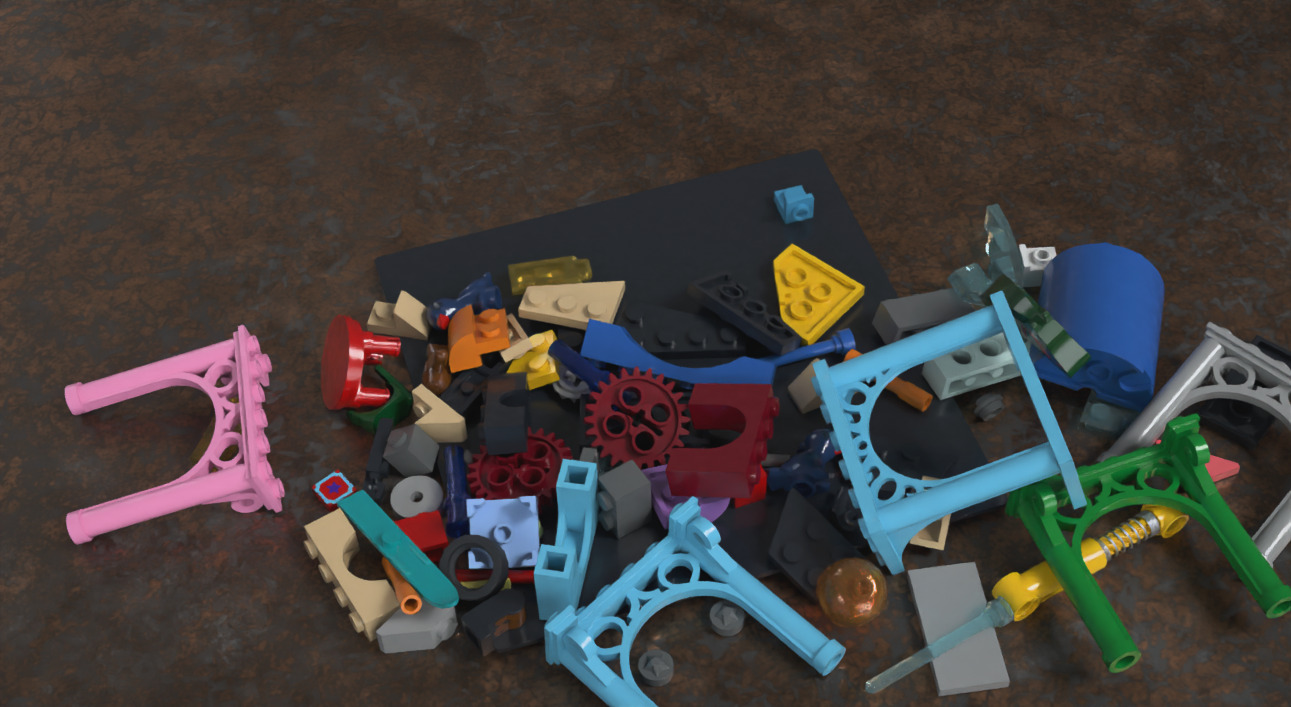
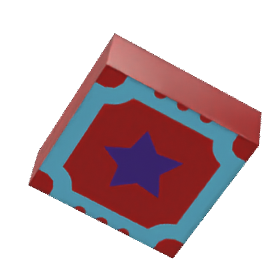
M339 470L331 473L311 487L313 494L330 513L339 509L337 506L338 501L357 492V489Z

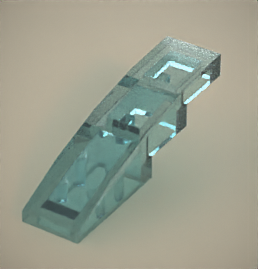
M998 203L987 206L984 228L988 233L986 252L990 256L987 274L992 282L1002 274H1005L1023 289L1022 266L1011 227Z

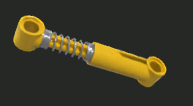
M1144 504L1140 513L1135 515L1134 518L1128 519L1126 523H1120L1119 527L1115 526L1112 528V531L1108 530L1104 535L1101 534L1097 538L1092 539L1088 537L1081 541V552L1084 562L1090 573L1094 574L1105 568L1112 555L1117 557L1119 551L1125 553L1126 547L1131 549L1133 543L1138 545L1141 539L1147 540L1154 535H1161L1163 538L1175 535L1187 524L1189 515L1170 507ZM1045 560L1021 574L1012 572L1006 575L993 587L992 595L1014 621H1020L1033 613L1040 603L1062 592L1063 588Z

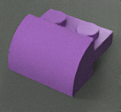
M667 464L641 470L651 482V504L664 529H669V514L672 509L679 503L684 504L691 497L671 496L665 471ZM696 497L698 499V506L701 508L700 516L710 522L716 520L726 510L730 498Z

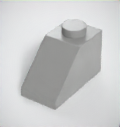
M419 595L422 606L417 613L405 614L400 608L376 631L380 650L386 654L434 649L442 640L449 639L456 630L458 623L454 606L444 609L430 605Z

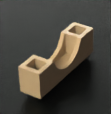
M341 508L305 525L304 528L308 539L303 541L311 559L313 560L317 557L321 564L318 565V568L325 582L329 583L332 581L336 588L333 589V592L342 608L348 606L352 612L349 614V618L357 633L363 631L371 642L377 638L376 631L401 607L394 590L386 579L378 581L363 580L348 571L351 560L360 551L354 528Z

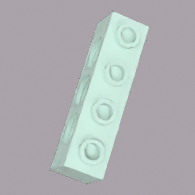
M1003 333L924 362L922 375L940 400L1021 376L1020 371H1017ZM1027 341L1024 344L1029 353L1031 342Z

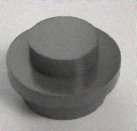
M992 393L983 395L975 403L977 407L974 410V414L977 417L981 416L983 421L994 418L1005 408L1002 403L1003 397L1001 394L993 395Z

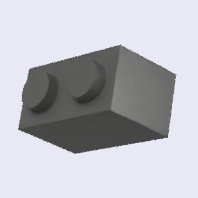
M633 460L598 477L599 492L596 494L600 505L598 519L606 531L611 530L619 540L652 522L651 482Z

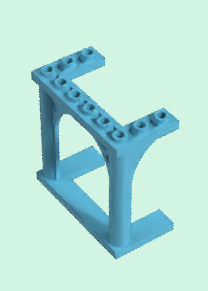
M1003 291L990 295L993 305L829 367L825 359L812 363L816 376L812 377L811 381L817 396L821 398L822 404L820 408L827 424L832 422L834 431L829 433L835 451L841 450L844 458L838 461L845 480L851 479L853 488L848 490L854 508H860L863 515L862 518L858 519L860 529L864 538L868 540L872 552H875L880 566L887 565L892 575L905 571L902 563V553L905 546L912 537L932 522L958 510L1060 473L1074 509L1087 505L1073 459ZM1003 333L1017 371H1020L1048 442L957 476L941 480L909 478L885 465L872 447L869 421L875 401L886 385L907 369ZM876 379L875 386L869 388L866 384L863 383L867 381V383L869 384L871 381ZM855 391L861 392L866 396V401L863 404L850 405ZM852 414H860L861 419L858 423H855ZM861 444H867L864 450L859 449ZM878 469L880 475L873 481V474L870 471ZM888 481L896 482L897 488L893 496L885 501L879 500L878 492L881 486ZM911 487L916 490V493L913 494L906 493L907 497L904 498L905 489Z

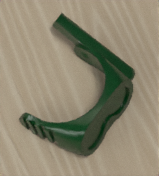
M380 364L374 367V371L385 381V387L393 394L391 399L382 407L371 412L357 413L349 410L346 413L348 419L354 425L364 427L367 432L376 434L379 421L382 418L393 419V427L407 418L412 409L411 402H413L412 393Z

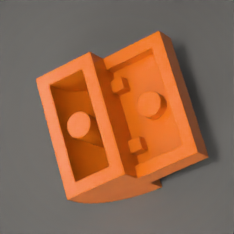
M472 305L460 309L449 323L448 350L451 373L482 366V354L510 348L508 318L505 308L500 310L488 309L479 315H474Z

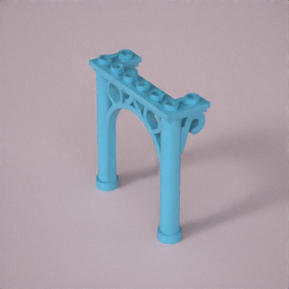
M694 496L684 504L679 503L672 509L669 514L668 535L660 543L654 542L646 550L644 557L636 564H629L615 583L604 586L597 594L596 599L588 607L583 606L575 612V608L569 605L561 613L558 611L551 615L544 627L546 661L550 665L555 662L559 666L562 663L609 707H658L639 689L632 677L629 665L630 650L637 633L653 614L675 601L688 597L715 596L739 605L823 676L829 674L838 665L846 652V648L835 639H828L735 562L719 546L718 543L721 541V537L715 526L709 520L700 516L701 508L698 506V499ZM677 566H685L692 572L690 582L683 584H672L667 581L665 576ZM700 568L716 582L699 581ZM657 578L659 588L649 592L642 591ZM626 604L630 607V613L627 615L628 627L624 620L614 617ZM607 629H615L622 635L621 645L607 649L597 646L594 640ZM620 659L621 678L602 661L607 662Z

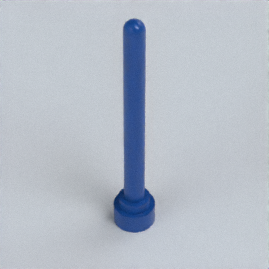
M847 328L836 331V334L831 336L830 340L800 347L782 356L774 354L759 358L758 360L777 364L778 367L833 351L835 354L841 353L846 355L851 349L856 350V345L851 330Z

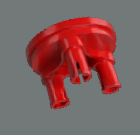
M337 315L328 329L322 354L321 392L325 406L330 410H341L347 407L360 408L361 405L374 407L385 405L390 400L389 389L363 387L361 384L362 370L364 365H381L382 361L378 360V358L383 359V355L398 357L401 348L400 338L396 336L373 335L372 331L362 330L360 323L350 316Z

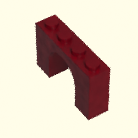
M695 383L688 403L693 428L732 430L741 433V435L733 442L717 448H673L665 470L671 496L751 498L754 485L760 482L761 461H766L767 440L773 437V419L778 417L780 410L779 399L774 397L772 384Z

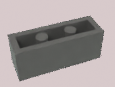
M959 287L940 289L934 292L881 301L872 324L885 344L889 345L972 313L975 309Z

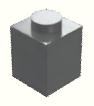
M417 424L392 430L388 437L383 457L406 478L432 472L439 445Z

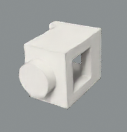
M1025 244L1019 245L1015 266L1021 287L1041 286L1044 268L1056 256L1055 247L1026 248Z

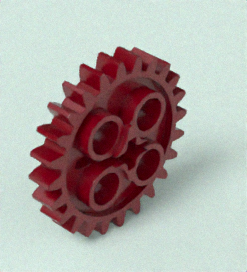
M638 367L633 369L631 376L628 375L625 368H622L619 374L620 379H617L615 375L610 373L607 376L609 386L600 381L597 387L601 394L591 392L589 395L595 404H586L584 410L592 414V416L583 419L584 424L592 425V428L586 431L584 435L585 437H595L596 439L590 448L600 447L602 451L598 459L601 460L608 455L611 458L609 462L610 468L617 462H620L622 465L630 460H633L640 470L642 465L646 469L653 468L654 462L658 466L666 465L664 455L670 459L672 447H684V443L678 437L689 435V431L681 427V425L691 421L689 417L681 416V413L689 407L688 404H678V400L682 397L683 393L673 394L671 392L675 385L674 381L666 386L662 384L664 379L663 373L656 380L653 379L652 369L650 368L644 376H640ZM623 392H634L638 397V404L635 406L627 405L622 399ZM611 405H616L626 415L615 412L611 409ZM654 407L662 408L666 413V421H655L651 416V409ZM636 414H639L641 416L640 422L642 424H639L637 427H634L633 425H631L633 422V419L631 417H634ZM607 420H618L622 425V432L620 434L610 433L606 427ZM648 427L658 429L662 432V436H657ZM644 435L649 438L651 442L650 450H640L635 444L636 436Z
M528 427V452L488 455L487 446L480 445L481 454H473V463L468 464L470 474L467 475L472 496L476 497V499L483 498L485 500L518 499V497L536 496L538 499V513L541 514L542 505L546 504L551 508L554 507L553 498H557L556 484L563 459L573 460L570 448L565 447L563 439L556 440L555 433L552 432L545 437L544 430L540 428L535 434H532L530 427Z

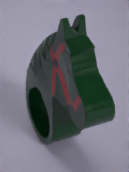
M1005 274L998 277L980 295L981 301L987 307L993 305L990 295L1003 291L1024 343L1027 341L1031 342L1067 377H1073L1092 358L1053 319L1046 309L1038 305L1024 289Z

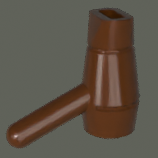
M428 344L426 347L427 359L422 382L423 386L439 397L451 384L449 350L447 345Z

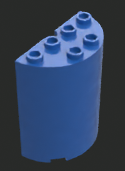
M1107 242L1075 246L1051 259L1043 271L1038 305L1046 309L1053 319L1092 358L1073 377L1069 378L1031 343L1029 356L1038 377L1076 391L1084 387L1095 390L1097 398L1142 412L1154 396L1165 296L1163 279L1154 265L1140 253Z

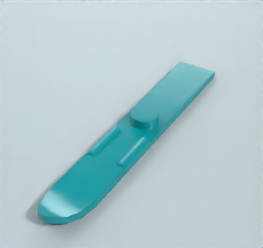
M364 490L358 491L337 502V506L341 508L346 516L426 602L441 609L451 608L458 604L459 595L454 585Z

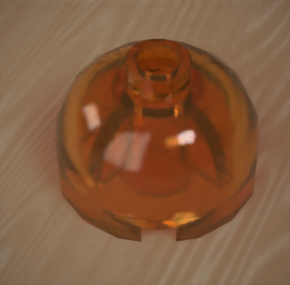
M851 557L839 559L825 568L818 578L816 595L817 599L819 598L825 617L836 625L852 628L866 625L879 616L887 602L888 588L886 579L877 566L869 560Z

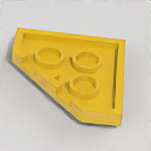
M791 244L773 260L780 317L802 337L800 342L802 346L811 345L816 342L864 295L865 286L794 244Z

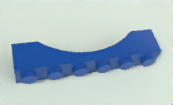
M593 319L588 321L580 356L589 358L587 364L606 368L607 362L619 365L618 372L625 368L630 375H632L635 367L644 372L650 368L652 369L653 379L656 380L663 373V383H667L669 377L680 380L679 387L693 390L695 383L773 384L777 364L745 356L730 363L711 368L679 367L662 361L647 352L632 338L625 327Z

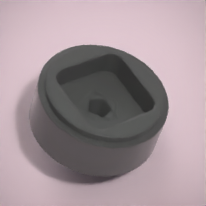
M729 600L720 601L712 607L710 611V625L717 634L733 636L742 630L745 619L742 607Z
M658 649L650 650L644 653L639 660V676L647 685L654 687L663 686L672 679L674 663L672 657L667 652Z

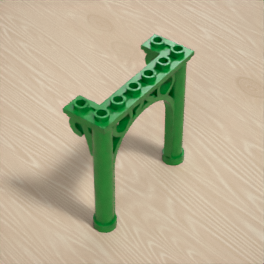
M1197 413L1186 417H1175L1167 422L1159 444L1150 447H1140L1131 453L1119 457L1111 456L1103 462L1076 468L1087 505L1080 507L1084 513L1081 519L1064 517L1057 512V508L1072 504L1061 475H1053L1009 493L1005 510L1008 517L1013 515L1015 519H1021L1103 653L1101 658L1111 673L1122 672L1132 667L1141 658V652L1087 568L1081 552V539L1085 531L1095 520L1112 510L1130 505L1152 504L1170 507L1191 516L1212 536L1267 618H1277L1291 610L1290 586L1284 585L1218 492L1205 466L1210 461V451L1205 439L1198 433L1200 417ZM1159 476L1165 478L1170 483V486L1165 491L1153 489L1144 480ZM1135 480L1134 485H1130V486L1121 485V484H1124V483H1127V482H1130V481ZM1179 486L1183 488L1189 498L1176 494ZM1100 492V495L1094 498L1092 505L1087 495ZM1061 530L1074 532L1071 546L1067 543Z

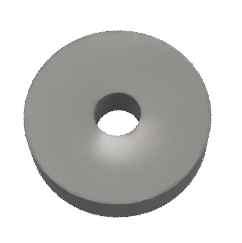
M418 475L403 479L394 487L390 497L393 514L398 520L413 517L422 512L439 510L441 514L444 508V496L441 486L437 481L427 476ZM416 499H421L420 502H413Z

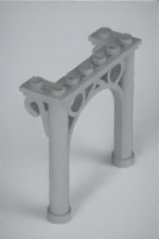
M1209 322L1205 328L1203 341L1107 452H1102L1093 462V465L1103 462L1111 456L1119 457L1131 453L1140 447L1152 446L1164 432L1167 422L1177 417L1188 406L1207 399L1228 398L1254 404L1278 418L1291 432V404L1288 400H1291V370L1282 361L1274 360L1262 353L1255 345L1245 343L1233 336L1228 329L1218 327ZM1230 369H1234L1243 374L1247 381L1241 385H1227L1221 376L1223 373L1227 375ZM1212 378V382L1214 385L1206 386ZM1255 379L1270 387L1268 389L1258 386L1256 391L1252 390ZM1291 490L1251 538L1272 568L1274 560L1291 541Z

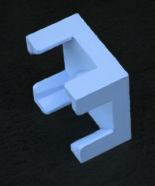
M536 496L518 497V499L502 500L466 499L467 517L470 518V535L484 536L497 542L505 551L509 568L536 566L540 551L538 499ZM471 548V551L468 552L469 569H493L491 556L485 550Z

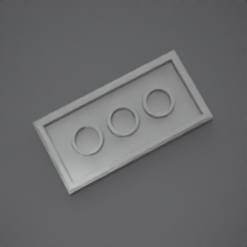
M975 562L908 570L907 579L938 696L1008 687L1010 679Z

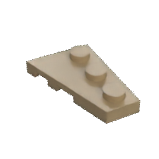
M625 281L528 286L518 309L519 317L583 330L587 329L589 319L613 324L625 291Z

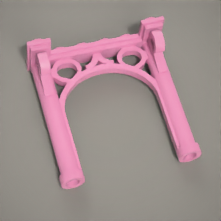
M244 325L238 326V331L233 332L234 338L85 384L77 382L65 387L67 405L75 416L171 386H190L203 391L211 398L216 414L215 430L211 443L199 462L186 474L161 486L68 513L66 525L69 535L75 544L79 545L92 541L94 536L199 504L205 505L231 501L232 509L241 513L254 512L260 509L263 504L268 510L274 509L276 513L282 511L281 497L285 496L282 481L280 478L275 479L271 466L267 461L266 454L270 453V445L264 434V428L268 426V422L261 404L265 402V394L260 383L263 387L269 386L268 372L272 371V365L268 355L261 353L257 337L255 335L251 336ZM221 376V382L226 386L221 388L214 387L216 381ZM239 393V403L229 402L228 399L235 397ZM240 422L242 428V435L240 433L233 432L235 427ZM235 444L238 445L239 452L234 459L225 462L219 460L227 447ZM214 466L219 470L208 474Z

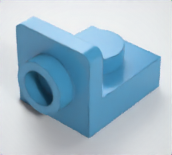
M802 185L774 192L773 200L785 224L813 217L814 197L812 193L806 194Z

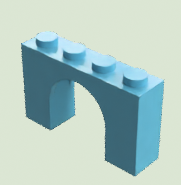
M563 459L556 484L558 528L555 546L541 544L534 570L539 619L548 620L555 612L559 611L561 613L569 605L575 608V612L577 611L598 523V513L600 512V505L596 494L599 492L597 463Z

